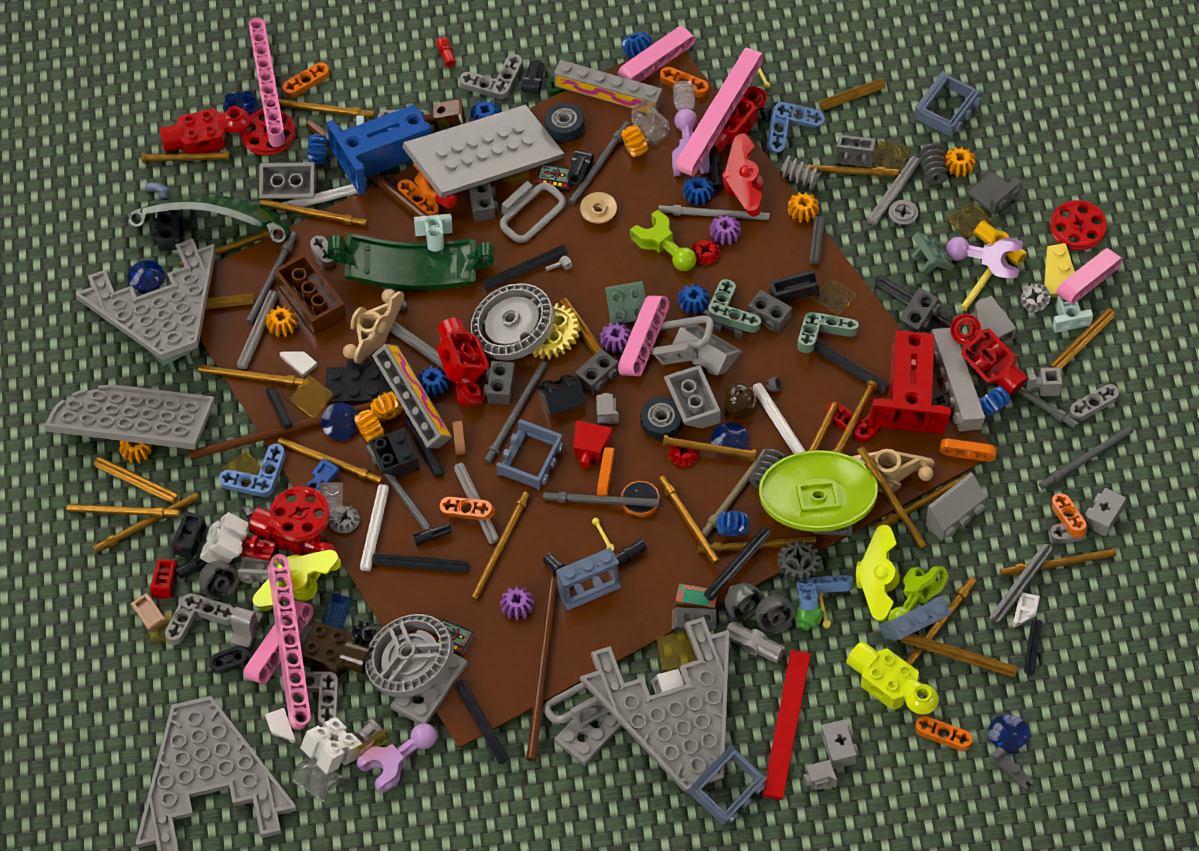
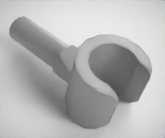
M563 256L559 262L546 266V270L549 271L561 266L565 270H569L573 267V264L569 257Z

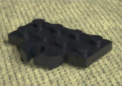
M372 354L368 356L370 359L367 362L356 363L353 358L347 360L345 367H326V405L363 404L377 399L378 395L381 396L384 393L393 392Z

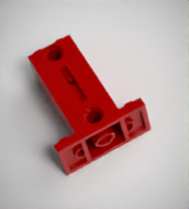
M896 330L890 355L889 400L873 399L868 426L945 434L951 414V407L931 405L934 355L933 334Z

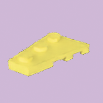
M1066 243L1047 246L1044 286L1049 289L1051 298L1058 297L1056 291L1060 284L1075 273Z

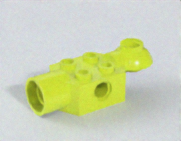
M861 641L849 654L846 664L862 675L861 687L890 709L901 708L904 702H906L907 707L917 714H928L936 709L939 702L937 692L931 686L918 682L919 671L888 648L877 652L867 643ZM923 695L926 696V698L921 699L918 696Z

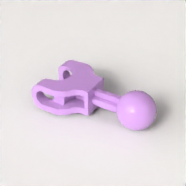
M681 109L674 118L675 125L682 131L683 138L679 139L680 145L672 153L674 176L683 175L682 172L675 170L676 161L691 138L693 129L698 121L697 115L690 109ZM709 153L700 166L702 174L709 173Z
M954 237L947 243L946 251L953 260L960 261L967 256L982 259L981 264L987 265L995 276L1016 278L1019 271L1016 267L1008 265L1005 255L1007 251H1019L1022 249L1023 242L1012 238H1003L995 244L988 243L984 248L969 245L968 241L962 237Z
M427 723L418 724L411 732V739L396 749L393 744L384 748L371 747L358 758L357 766L362 771H368L374 767L382 768L383 773L376 779L375 787L378 792L385 793L398 784L401 777L400 772L406 766L404 758L417 748L428 749L432 747L436 742V731Z

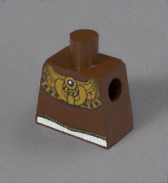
M462 99L434 104L433 114H424V121L428 122L429 125H435L437 132L465 124L466 116Z

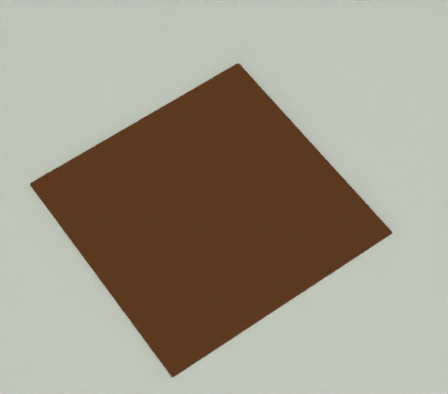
M686 51L640 82L662 89V103L656 115L565 90L529 108L544 128L545 114L553 105L572 103L583 111L585 121L583 134L574 141L566 143L555 140L564 152V156L562 159L547 163L549 165L570 168L574 151L581 150L594 154L593 167L613 139L612 136L615 131L619 130L625 121H628L631 126L637 125L640 128L648 146L647 152L643 153V155L632 157L624 145V141L622 140L621 143H618L575 205L569 203V199L581 183L575 185L570 182L568 189L555 187L565 196V207L529 241L524 243L515 242L500 227V220L504 216L501 213L502 203L526 182L515 179L514 174L513 181L510 177L511 181L500 178L490 182L491 186H495L496 196H493V200H497L499 211H495L496 219L474 222L469 189L456 193L457 202L453 208H445L437 203L439 215L451 214L452 233L443 234L444 242L474 239L476 241V248L482 242H489L494 245V264L486 268L477 269L476 280L473 285L438 290L397 289L404 293V300L408 307L405 311L398 312L395 322L436 351V347L441 342L437 327L442 321L449 318H459L462 320L465 330L471 333L472 317L479 304L495 290L511 284L522 283L538 287L548 296L553 307L563 298H567L601 345L600 334L604 326L608 327L610 323L605 287L642 281L645 299L647 296H666L669 299V309L663 321L667 322L704 316L700 312H697L696 316L693 312L688 315L686 311L681 310L678 304L680 290H683L684 286L690 287L692 283L694 287L700 284L701 289L706 288L707 294L710 296V304L719 282L724 279L733 281L736 286L729 307L748 312V305L760 290L769 294L768 289L772 288L770 281L814 270L819 291L824 288L832 290L828 293L825 292V295L834 293V298L830 300L832 301L834 299L841 300L837 295L838 290L839 293L846 290V303L848 304L836 305L838 308L829 309L830 305L828 304H830V301L824 303L826 301L824 300L825 297L818 296L819 300L816 295L786 302L785 304L792 307V318L780 333L769 330L765 325L760 324V329L757 332L751 333L742 330V339H735L734 333L725 328H722L720 332L713 329L712 334L742 351L741 355L726 373L715 376L708 373L707 369L701 366L719 406L720 423L703 429L682 423V428L673 438L691 439V441L749 451L755 449V460L763 449H775L786 457L793 455L790 447L757 396L755 410L750 416L735 420L723 413L726 399L725 389L732 383H746L750 385L752 390L754 384L762 383L805 451L809 450L826 416V406L829 403L838 402L854 413L867 388V383L815 351L803 353L797 348L804 317L810 312L856 320L859 323L856 336L847 337L819 332L817 340L889 383L891 348L896 330L902 331V329L824 229L820 262L818 265L810 264L814 219H810L808 223L805 220L800 223L799 219L793 221L792 216L788 213V202L791 200L792 195L797 196V194L749 132L746 135L755 146V149L749 155V160L757 164L759 175L763 179L764 184L760 191L763 193L760 207L761 212L769 213V220L736 218V221L740 223L741 235L738 237L737 242L732 241L731 245L725 243L723 246L721 242L716 243L719 244L720 248L718 260L709 265H702L696 262L695 266L689 271L678 270L673 264V256L666 250H663L661 253L653 249L645 250L632 240L629 230L635 225L644 229L654 227L651 221V214L659 210V205H681V207L746 211L733 195H727L725 185L722 190H714L711 201H706L705 205L699 203L698 206L695 203L689 204L688 200L684 198L683 186L686 179L691 180L692 176L682 173L683 175L674 176L672 153L680 145L679 139H683L682 131L676 127L674 122L676 113L681 109H690L695 112L698 121L693 129L694 133L718 93ZM632 58L604 72L618 76L620 67ZM664 67H672L705 80L708 83L707 96L698 98L663 84L660 80V71ZM681 80L679 83L682 85H687L689 81ZM727 145L720 154L723 171L726 170L732 145ZM411 166L385 180L397 190L398 183L405 179L412 181L418 186L414 179L419 171L414 166ZM540 166L528 169V172L525 170L524 176L522 172L520 174V177L522 175V178H528V182L533 185L532 189L538 185L536 180ZM700 168L694 175L695 178L701 175L702 178L707 177L708 181H712L709 173L702 174ZM377 184L365 189L366 193L358 195L357 193L322 210L343 215L346 213L353 214L354 217L368 219L367 226L356 224L351 226L340 221L310 216L289 227L291 231L297 232L298 236L293 244L294 248L291 254L287 255L283 265L306 252L345 304L346 317L314 334L275 280L270 290L278 292L279 297L273 309L276 310L277 306L283 308L285 305L288 309L292 308L297 315L298 326L296 329H293V334L287 333L286 337L283 334L279 337L276 336V333L271 334L267 326H265L250 363L245 370L239 369L237 362L259 312L253 324H249L246 319L281 253L283 243L287 239L282 242H275L269 236L215 263L213 266L208 298L253 293L254 295L253 304L205 309L200 341L215 365L220 368L280 376L294 375L296 378L310 379L309 387L297 385L291 387L282 383L223 376L258 432L282 426L267 396L266 389L271 386L276 387L292 423L360 405H326V367L346 366L348 358L344 356L343 348L348 344H353L356 347L359 345L357 329H351L352 316L359 307L366 308L369 311L386 304L381 297L384 289L346 279L345 264L336 261L332 267L322 266L311 250L310 241L315 236H323L328 241L330 236L339 235L344 238L346 243L347 234H358L388 241L427 243L426 235H415L414 217L416 216ZM542 190L507 222V226L520 236L526 234L558 204V199L549 191ZM603 192L612 196L617 203L615 216L610 221L601 224L587 221L580 211L581 202L587 195ZM415 197L413 199V201L415 202H421L423 200L422 197ZM663 213L669 218V228L673 233V242L679 248L691 249L693 243H697L699 239L705 240L707 238L710 241L714 240L710 236V225L713 223L714 218L719 219V217L685 214L673 216L671 213ZM283 231L277 233L278 236L283 237ZM317 243L316 245H318L320 249H322V245ZM562 244L567 248V255L565 256L569 257L573 264V267L569 270H565L561 266L547 271L546 266L559 262L560 258L490 290H486L483 286V280ZM709 248L702 249V254L709 252ZM837 284H838V285L840 284L841 287L838 286L837 288H843V287H844V288H846V289H834V290H833L831 286H834V285L837 286ZM717 299L720 302H725L724 299ZM730 316L731 319H739L736 316ZM636 321L621 323L619 326L625 324L626 329H630L632 332ZM706 323L697 324L704 329L706 328ZM484 327V337H485V340H487L488 342H490V343H492V344L499 345V344L493 342V341L488 337V335H487V333H486V330H485V327ZM680 327L660 330L653 348L672 345ZM389 332L385 344L397 345L417 379L418 373H422L423 368L428 370L430 365L433 369L438 366L392 332ZM580 334L579 338H574L576 344H570L571 350L564 349L565 354L559 352L557 358L554 354L551 356V359L547 355L543 359H541L540 355L535 358L533 353L514 360H496L485 355L490 366L489 368H491L492 361L514 363L515 378L511 405L488 403L487 396H485L483 402L478 405L462 406L456 398V383L450 379L448 389L443 390V396L437 394L436 398L433 395L429 396V399L452 435V438L441 448H432L444 470V475L439 478L434 477L406 427L404 417L408 415L404 409L400 415H397L396 418H392L390 421H379L384 435L405 428L419 460L420 470L405 476L394 475L431 528L449 523L452 529V533L438 537L434 542L432 540L416 546L412 534L424 530L380 468L376 467L372 462V457L365 449L369 442L360 433L355 423V416L264 440L269 448L272 444H278V439L282 437L356 467L367 468L370 472L382 476L383 481L381 484L387 485L389 492L375 553L469 562L467 573L372 564L369 572L362 571L360 569L361 559L377 489L380 484L368 479H360L358 475L340 468V471L329 485L322 484L320 493L328 503L329 513L335 507H341L342 504L344 506L351 505L352 508L357 509L360 522L355 530L349 533H338L330 527L328 521L322 533L328 543L333 545L340 553L343 567L382 628L406 615L424 614L432 616L440 622L443 618L474 631L466 651L463 654L454 651V654L467 660L468 663L457 681L465 680L490 726L495 730L533 709L548 583L550 578L557 579V576L552 574L551 569L542 562V559L547 553L551 552L560 563H564L567 566L607 549V545L598 528L592 523L594 518L600 520L599 524L610 544L614 545V555L621 552L623 547H629L639 539L644 541L647 550L633 557L632 561H627L618 566L621 588L568 611L557 590L544 702L581 683V676L596 672L590 655L591 652L611 646L615 660L618 663L676 631L671 630L672 610L677 607L696 608L675 604L679 583L708 588L741 551H725L722 554H716L720 560L717 565H713L706 553L698 554V546H701L672 500L667 498L664 488L658 479L664 475L669 483L676 488L678 497L702 532L707 525V520L717 512L754 461H751L750 458L699 450V457L695 463L689 466H678L669 458L668 451L670 445L665 447L663 446V440L651 439L641 428L640 413L643 405L648 400L650 401L652 398L659 396L673 399L664 376L697 366L691 361L662 365L654 355H650L640 376H622L618 370L616 377L606 382L604 388L601 391H597L593 396L583 389L587 404L550 415L546 411L537 386L542 385L541 383L546 380H559V377L565 374L575 377V372L594 355ZM612 350L606 352L617 360L619 364L622 356L619 351H616L615 354L612 353ZM304 351L317 362V367L303 378L280 357L279 353ZM367 357V358H366L365 360H363L362 362H367V361H369L370 358ZM541 361L546 362L548 366L499 448V454L495 455L490 464L485 462L484 459L488 454L489 446H492L539 364ZM933 370L932 397L937 393L946 395L942 389V381ZM487 371L476 382L483 392L485 384H488L489 379H486ZM779 376L782 382V390L778 392L769 391L766 387L768 385L766 383L767 380L771 377ZM889 388L885 393H881L878 390L873 391L860 416L862 420L870 414L873 399L888 398ZM604 393L613 394V398H616V411L619 413L618 424H600L601 426L612 428L613 438L609 447L615 448L608 496L621 497L622 491L631 482L647 481L658 489L660 495L659 507L650 516L643 518L627 514L622 505L569 501L567 503H558V501L543 500L544 492L559 493V491L568 492V494L597 495L602 460L600 462L591 461L590 467L584 468L578 464L580 458L574 456L576 421L598 425L596 395ZM951 410L945 434L882 428L866 443L850 436L842 454L848 456L860 455L857 449L864 446L868 453L877 452L882 449H892L897 452L933 459L934 467L932 470L934 474L929 481L921 480L918 471H914L899 482L901 483L900 489L893 493L903 507L985 462L943 455L940 453V444L943 439L991 444L980 430L959 431L957 424L953 422ZM659 417V418H657V419H659V420H664V419H666V418H664V417ZM519 419L562 434L564 448L561 454H557L555 467L549 470L548 481L545 485L542 484L540 490L503 475L497 476V463H502L504 450L509 449L511 436L518 431ZM846 419L844 423L848 425L850 419ZM454 421H462L466 454L456 455L453 432ZM831 422L817 450L832 451L835 449L844 430ZM868 429L865 432L861 431V435L868 434ZM526 435L510 467L538 477L553 445ZM283 446L286 457L281 469L293 487H307V483L315 478L312 472L321 461ZM684 448L683 450H680V451H681V456H682V454H684L685 452L687 453V448ZM277 451L276 453H273L274 458L276 457L277 454H280L279 451ZM459 463L464 464L480 499L486 500L494 506L495 513L490 520L499 537L498 539H500L516 507V501L520 499L523 492L530 494L526 503L527 507L522 511L478 601H473L470 597L497 543L490 544L478 519L450 517L445 515L440 509V503L445 497L467 498L454 470V466ZM749 481L726 511H737L747 514L749 519L748 533L742 536L729 537L728 535L724 536L718 533L716 528L711 531L706 540L710 545H713L714 542H721L722 544L749 542L761 527L766 526L771 530V535L766 540L815 536L816 544H812V550L817 549L819 553L848 537V535L813 534V531L791 528L776 521L763 508L759 497V489L751 485ZM878 491L874 507L864 518L853 524L852 534L896 511L885 493ZM309 496L306 498V502L312 503L316 500L315 496ZM451 504L450 506H447L446 508L449 510V507H455V506ZM467 504L464 506V513H467L471 510V504ZM317 511L314 513V516L320 518L325 513ZM347 514L344 517H340L341 522L347 519ZM782 547L757 549L719 592L715 609L725 604V597L731 586L740 583H750L757 587L780 574L777 560L778 553H781ZM608 571L598 575L603 584L612 580ZM592 578L579 583L584 591L594 588ZM516 586L519 587V590L525 587L527 593L531 592L532 599L534 600L531 614L527 613L526 619L519 616L518 621L515 616L509 619L508 614H504L500 606L503 593H508V588L515 590ZM574 586L569 587L570 598L576 596ZM417 630L409 631L408 634L416 633ZM422 630V631L428 632V633L431 634L432 636H433V634H434V633L431 632V631ZM454 684L436 710V713L456 745L462 748L483 735Z

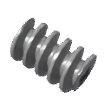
M789 155L780 174L783 172L782 177L786 178L789 175V181H793L796 178V184L803 181V187L809 184V189L813 190L821 172L817 173V167L811 171L810 164L804 168L803 161L797 165L796 158L790 162L791 156Z

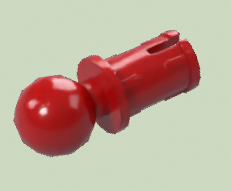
M446 37L438 38L436 47L439 49L440 56L443 57L445 66L448 68L455 66L456 60L452 53L453 49L450 46V41Z

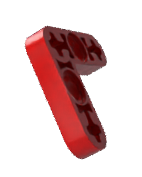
M834 402L839 405L837 409L838 414L835 413L831 422L845 430L847 425L844 421L851 419L853 413L840 403ZM829 403L826 406V414L830 408L831 403ZM869 415L864 420L859 418L851 434L852 437L862 443L869 442L883 428L880 426H869L870 428L868 429ZM868 429V434L861 435V431L865 432Z

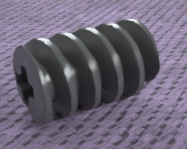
M931 143L921 148L920 157L925 181L932 185L944 183L948 179V175H946L947 170L945 168L946 164L944 163L942 146L938 143Z
M766 449L749 477L751 485L759 489L760 481L765 472L773 464L786 456L775 449Z

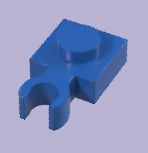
M323 458L312 472L315 478L307 483V487L311 488L313 485H317L315 490L320 492L322 484L329 485L340 471L339 468Z

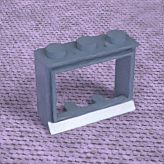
M943 70L915 106L914 119L953 137L956 132L961 130L965 119L968 120L974 107L977 108L979 106L981 90H977L947 75ZM943 86L967 98L950 121L927 110Z
M519 419L518 431L516 434H512L511 445L508 450H504L502 463H497V476L503 475L540 490L542 484L545 485L548 481L549 470L555 467L557 454H561L564 448L562 434ZM526 435L553 445L538 477L510 467Z
M611 547L556 570L558 594L567 611L621 588L618 576L619 562ZM608 571L612 580L603 584L598 575ZM592 578L594 588L584 591L579 583ZM574 586L577 595L570 598L569 587Z
M939 596L929 599L926 604L894 620L880 623L878 626L888 645L952 613L944 597Z
M731 743L691 785L687 792L715 819L724 825L727 821L733 822L739 815L736 811L740 807L745 809L752 801L750 796L754 792L758 795L765 787L763 782L767 777L763 776ZM731 758L755 781L725 812L701 789Z

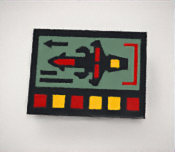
M549 164L541 165L536 184L549 183L554 187L568 189L570 181L567 180V174L570 168Z
M442 618L441 623L444 624L452 636L454 651L463 654L472 640L474 631ZM434 633L433 637L439 643V637Z

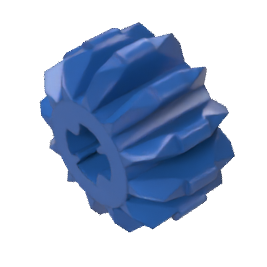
M638 32L624 38L622 48L625 55L631 58L650 47L653 42L648 33Z
M485 99L482 103L478 101L477 105H472L470 118L472 121L500 113L499 106L494 104L493 100L487 102Z
M321 134L310 135L308 140V162H314L315 165L324 164L327 154V138Z
M701 175L698 178L692 176L691 180L686 179L683 186L685 200H688L689 204L695 203L696 206L699 203L705 205L706 201L710 202L714 194L712 181H708L707 177L702 178Z
M692 283L690 287L684 286L683 290H680L678 304L682 311H686L688 315L693 312L696 316L697 312L703 314L704 309H708L710 296L707 294L706 288L701 289L700 284L694 287Z
M430 365L428 370L423 368L422 373H418V381L428 397L433 395L436 398L437 394L443 396V390L448 389L449 379L445 371L440 370L439 366L433 369Z
M999 386L986 394L979 402L984 415L990 417L1005 407L1011 398L1008 392L1002 386Z
M737 511L718 514V533L724 536L728 535L729 537L742 536L748 533L749 519L747 514Z

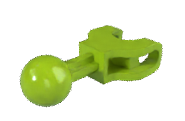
M656 210L651 214V221L654 227L644 229L635 225L629 230L632 240L640 248L645 250L653 249L658 253L666 250L673 256V264L678 270L689 271L695 266V253L689 248H679L673 242V233L669 228V218L661 211Z
M935 566L925 574L920 567L909 569L903 579L905 584L903 593L907 600L902 607H896L890 612L888 621L914 610L917 604H926L930 598L940 593L948 581L947 570L943 566Z

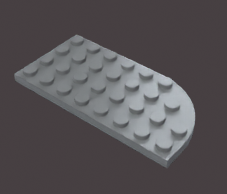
M100 385L98 389L89 391L82 389L72 393V397L66 401L61 400L51 411L45 424V431L195 450L215 401L213 396L122 385Z

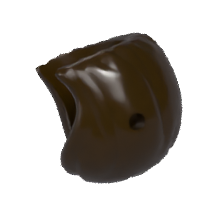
M732 383L726 387L723 413L735 420L750 416L754 412L756 405V395L750 385L746 383Z

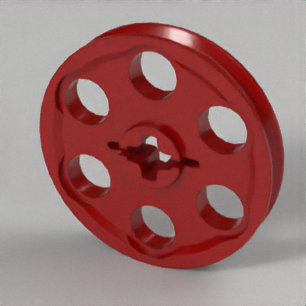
M263 110L249 115L251 117L249 127H255L256 129L254 131H247L245 129L241 132L244 146L249 151L264 156L275 155L285 151L292 145L296 135L292 118L283 111H281L282 120L286 121L283 124L284 133H288L290 136L285 138V143L282 146L267 147L270 143L266 132V122L260 120L261 117H265ZM253 140L260 141L256 145L250 144V142Z
M1073 200L1061 204L1053 212L1050 223V230L1054 239L1059 244L1066 243L1067 248L1072 250H1087L1095 247L1103 240L1107 228V220L1101 209L1090 202ZM1085 208L1088 212L1082 214L1078 209ZM1066 211L1070 216L1063 217L1060 213ZM1076 219H1077V223L1081 226V231H1080V227H1078V225H1075V224H1076ZM1093 219H1099L1102 223L1096 225L1093 224L1091 221ZM1063 226L1066 230L1059 232L1056 230V227ZM1093 233L1097 238L1090 239L1087 235ZM1076 237L1079 239V241L1073 243L1069 240V238Z
M305 486L292 487L283 491L274 499L270 508V519L276 533L286 540L296 542L307 541L318 536L327 526L330 516L325 497L319 491ZM289 496L297 497L296 501L292 503L287 502L286 499ZM307 497H316V500L314 502H306ZM278 510L286 512L282 517L275 516V513ZM300 511V513H303V515L299 516L297 512ZM317 511L325 513L320 518L314 516V513ZM286 525L294 527L290 532H285L283 528ZM311 525L313 530L311 532H304L303 528Z

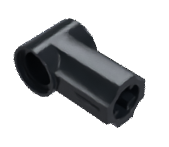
M534 59L530 61L526 76L522 79L521 92L540 94L542 76L545 69V64L540 60Z
M575 150L572 157V165L567 174V180L575 185L582 183L587 170H590L592 167L594 154Z

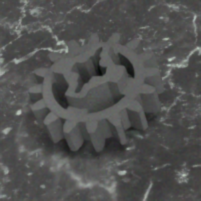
M795 540V545L788 542L787 548L782 546L781 553H778L777 566L780 567L779 572H785V578L791 576L793 582L796 578H799V581L802 582L804 577L810 580V574L815 576L816 570L820 568L818 550H812V544L806 546L805 541L799 544Z

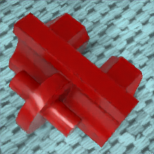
M256 535L253 537L246 536L241 541L243 549L240 556L271 561L276 548V542L260 539Z

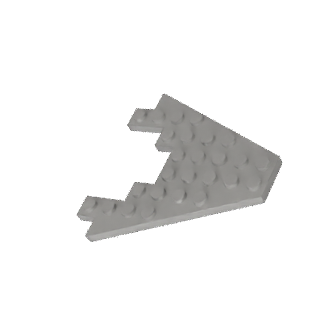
M193 239L176 244L184 267L167 273L171 282L169 286L136 297L132 286L114 292L106 270L88 276L92 287L77 292V299L161 360L190 351L199 345L216 255L214 244L197 249Z
M704 617L684 624L697 658L696 661L680 666V671L686 685L650 696L644 678L624 683L611 646L591 652L590 655L596 672L580 677V681L684 792L688 791L691 785L725 751L729 630L711 635ZM724 766L706 785L724 778Z
M212 696L171 705L136 839L137 848L156 844L157 851H179L173 820L193 816L190 797L230 788L233 806L254 802L261 838L281 834L278 815L296 811L293 801Z

